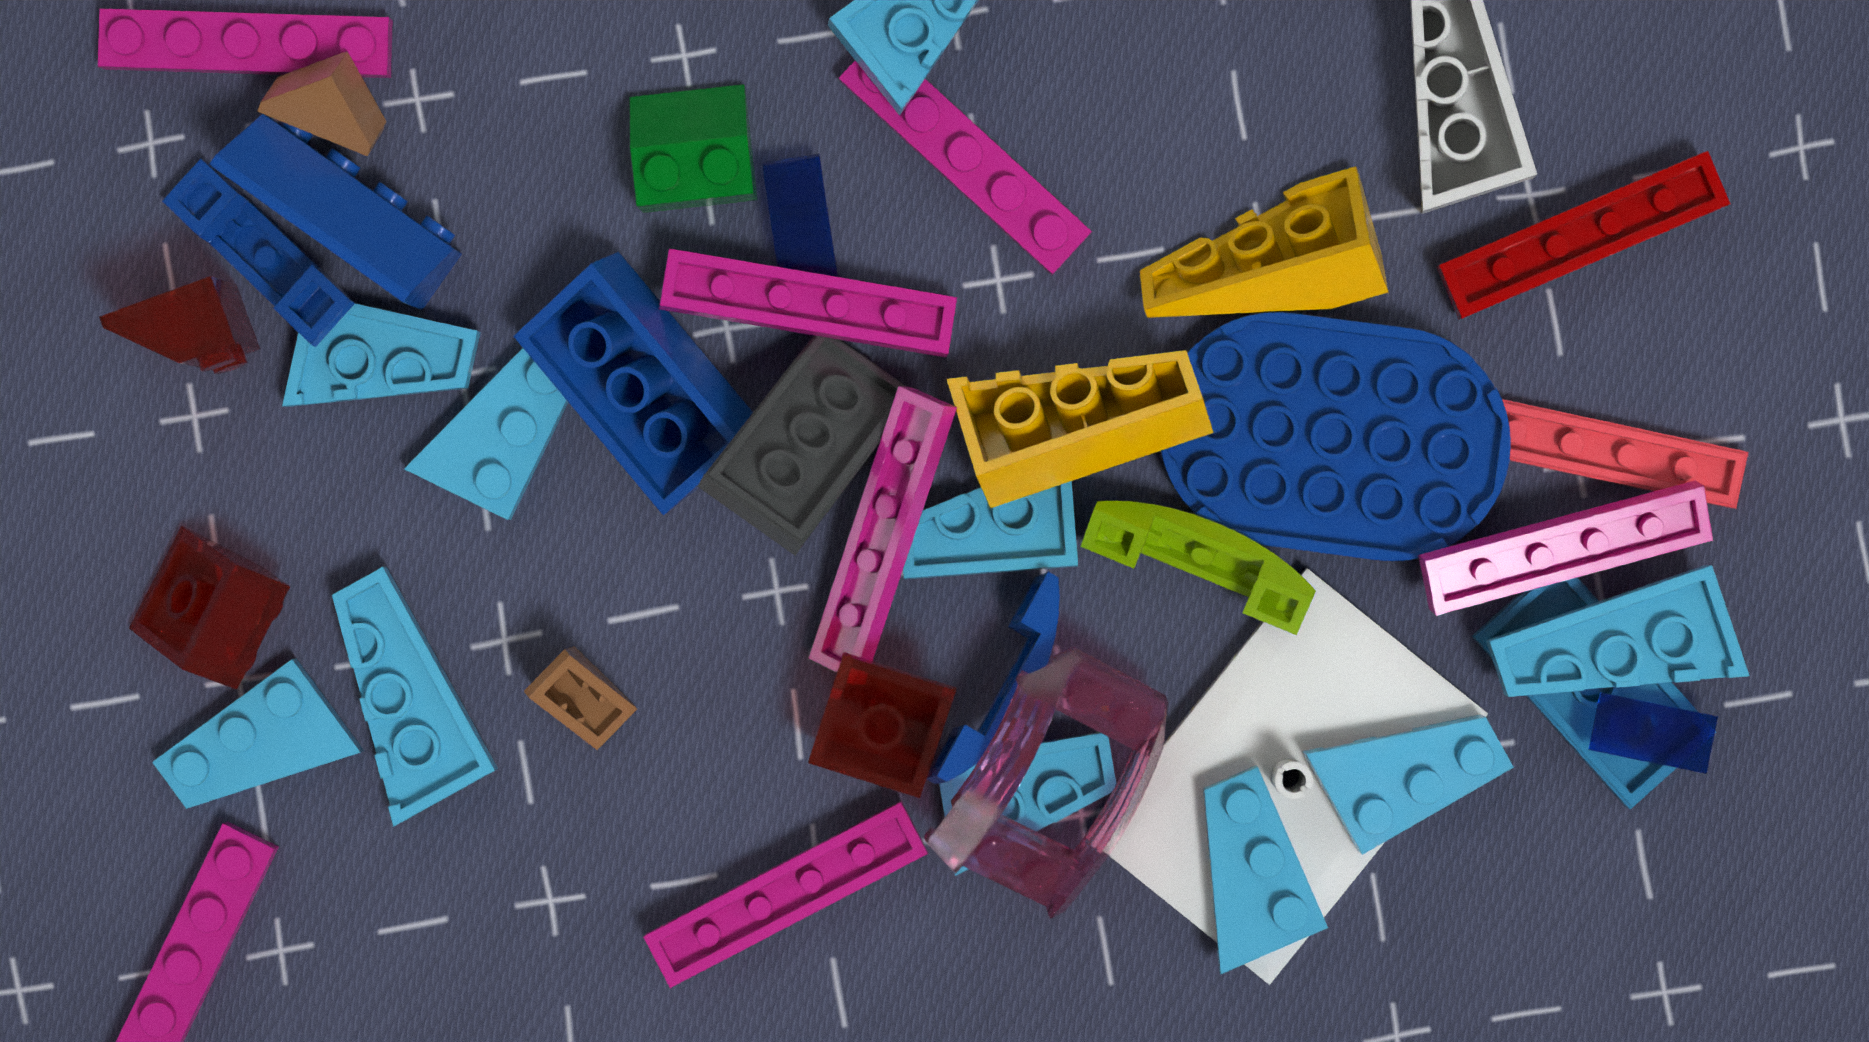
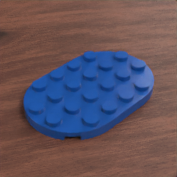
M1270 312L1249 315L1230 321L1205 336L1187 353L1206 406L1213 433L1161 450L1167 473L1182 500L1196 515L1228 527L1260 545L1381 561L1417 559L1420 554L1449 547L1463 538L1485 518L1502 490L1508 471L1511 450L1510 427L1502 398L1486 373L1474 361L1475 359L1463 349L1440 336L1405 327L1295 313Z

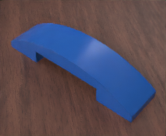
M200 158L162 201L194 233L215 248L274 305L273 309L312 346L316 347L355 304L336 282L289 236L203 159Z
M1048 571L1034 578L1008 626L1010 629L1026 637L1027 641L978 731L967 725L952 728L925 779L934 784L948 782L963 774L987 756L1006 737L1023 715L1043 678L1056 637L1060 594L1059 578Z

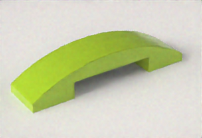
M1097 501L1080 546L1133 569L1142 553L1247 596L1249 598L1243 614L1294 635H1297L1316 592L1306 579L1289 564L1250 538L1198 515L1155 504L1132 501Z

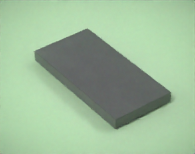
M814 335L704 474L697 487L796 556L880 443L898 386L905 385L842 340Z

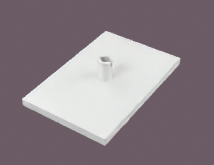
M1305 568L1300 575L1306 579L1316 592L1297 635L1262 621L1088 837L1090 841L1216 942L1213 889L1203 797L1204 787L1255 765L1258 766L1323 917H1325L1384 843L1363 855L1358 852L1302 751L1353 743L1354 740L1373 736L1378 738L1412 731V728L1480 714L1485 717L1488 715L1487 712L1308 568ZM1291 769H1297L1299 772L1298 782L1292 787H1284L1282 773ZM1308 937L1244 965L1270 985Z

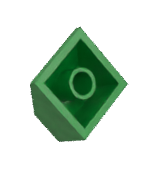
M745 84L630 97V151L636 206L643 213L758 200Z

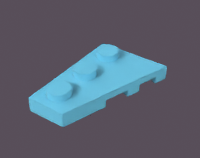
M853 0L829 18L828 27L900 116L979 0Z
M354 304L316 347L312 346L298 333L282 407L467 389L481 332Z
M522 348L404 470L500 517L511 520L565 411L568 401Z
M1072 481L990 508L980 487L923 510L903 568L904 580L1078 567Z
M295 658L276 670L152 763L187 809L361 753L364 749L298 659Z
M1481 714L1412 728V731L1376 738L1373 736L1354 740L1353 743L1302 751L1356 849L1362 855L1514 768L1487 718Z
M1101 731L995 749L963 774L948 782L939 783L955 876L993 854L1020 842L1021 839L1051 823H1056L1116 791L1117 784L1108 732Z
M1255 765L1204 787L1203 797L1213 889L1219 972L1223 974L1327 929L1328 926L1258 766Z

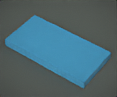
M1578 578L1525 591L1513 598L1474 633L1472 637L1491 657L1486 640L1599 601ZM1672 682L1526 695L1528 700L1627 809H1632L1716 733L1713 727Z

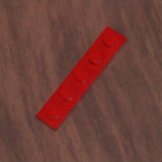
M1706 151L1440 264L1436 268L1457 318L1460 320L1728 206L1731 203L1711 156Z

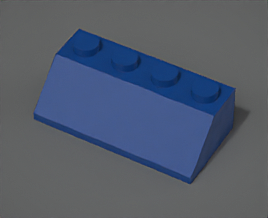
M260 115L214 156L209 165L397 299L418 309H424L462 255L461 252L449 245L455 237V234L428 215L420 224L402 211L408 201L379 181L374 190H372L355 178L361 168L334 148H331L329 153L324 156L307 144L313 134L281 121L278 123L267 115Z
M617 252L591 263L513 337L661 514L665 515L699 488L697 486L704 474L753 412L670 312L659 309L660 300L624 257Z

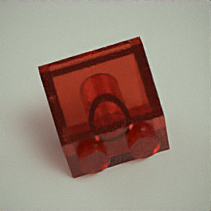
M213 276L99 316L104 329L177 363L199 367L201 372L213 370L215 375L246 365L248 362L245 355L260 349L237 284Z
M181 526L129 629L182 670L237 690L246 672L255 663L257 651L271 623L280 614L284 598L291 586L264 567Z
M843 652L812 741L808 763L920 798L956 693V687Z

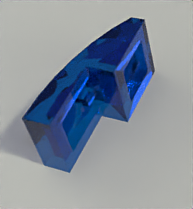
M820 154L762 162L777 266L838 277Z
M1600 692L1588 750L1707 774L1718 716Z

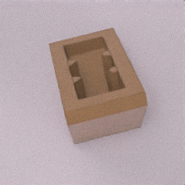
M348 51L278 76L261 100L257 111L365 156H368L386 124L382 112Z
M575 646L564 649L524 690L528 698L596 750L637 710L636 706Z

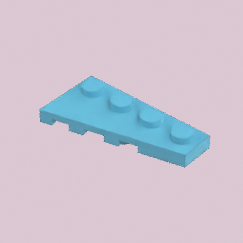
M1704 565L1486 640L1503 693L1507 697L1750 676L1712 565Z
M387 566L379 568L332 595L349 662L351 668H354L361 695L362 711L365 721H368L376 751L374 756L380 778H383L390 804L388 808L394 827L492 773L498 767Z

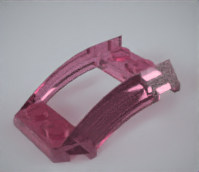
M1075 647L1068 648L1051 656L1052 664L1030 674L1024 670L1016 677L1018 686L1011 703L982 757L952 798L951 804L953 808L936 830L930 827L924 835L925 842L955 874L964 866L1046 906L1050 919L1068 909L1108 858L1129 825L1145 794L1164 748L1168 700L1164 694ZM1055 710L1132 748L1124 770L1109 799L1075 850L1002 815L1034 760Z

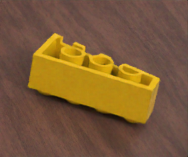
M1186 350L1110 359L1108 366L1081 369L1078 363L1055 366V372L1021 376L1020 371L1016 370L996 373V379L969 382L967 376L947 379L954 406L957 407L956 412L973 468L990 508L1213 433L1206 406Z

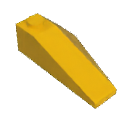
M1351 167L1301 182L1283 192L1286 201L1258 216L1252 209L1235 218L1238 227L1215 240L1198 238L1141 269L1140 279L1143 306L1147 318L1333 309L1388 293L1382 254L1357 167Z

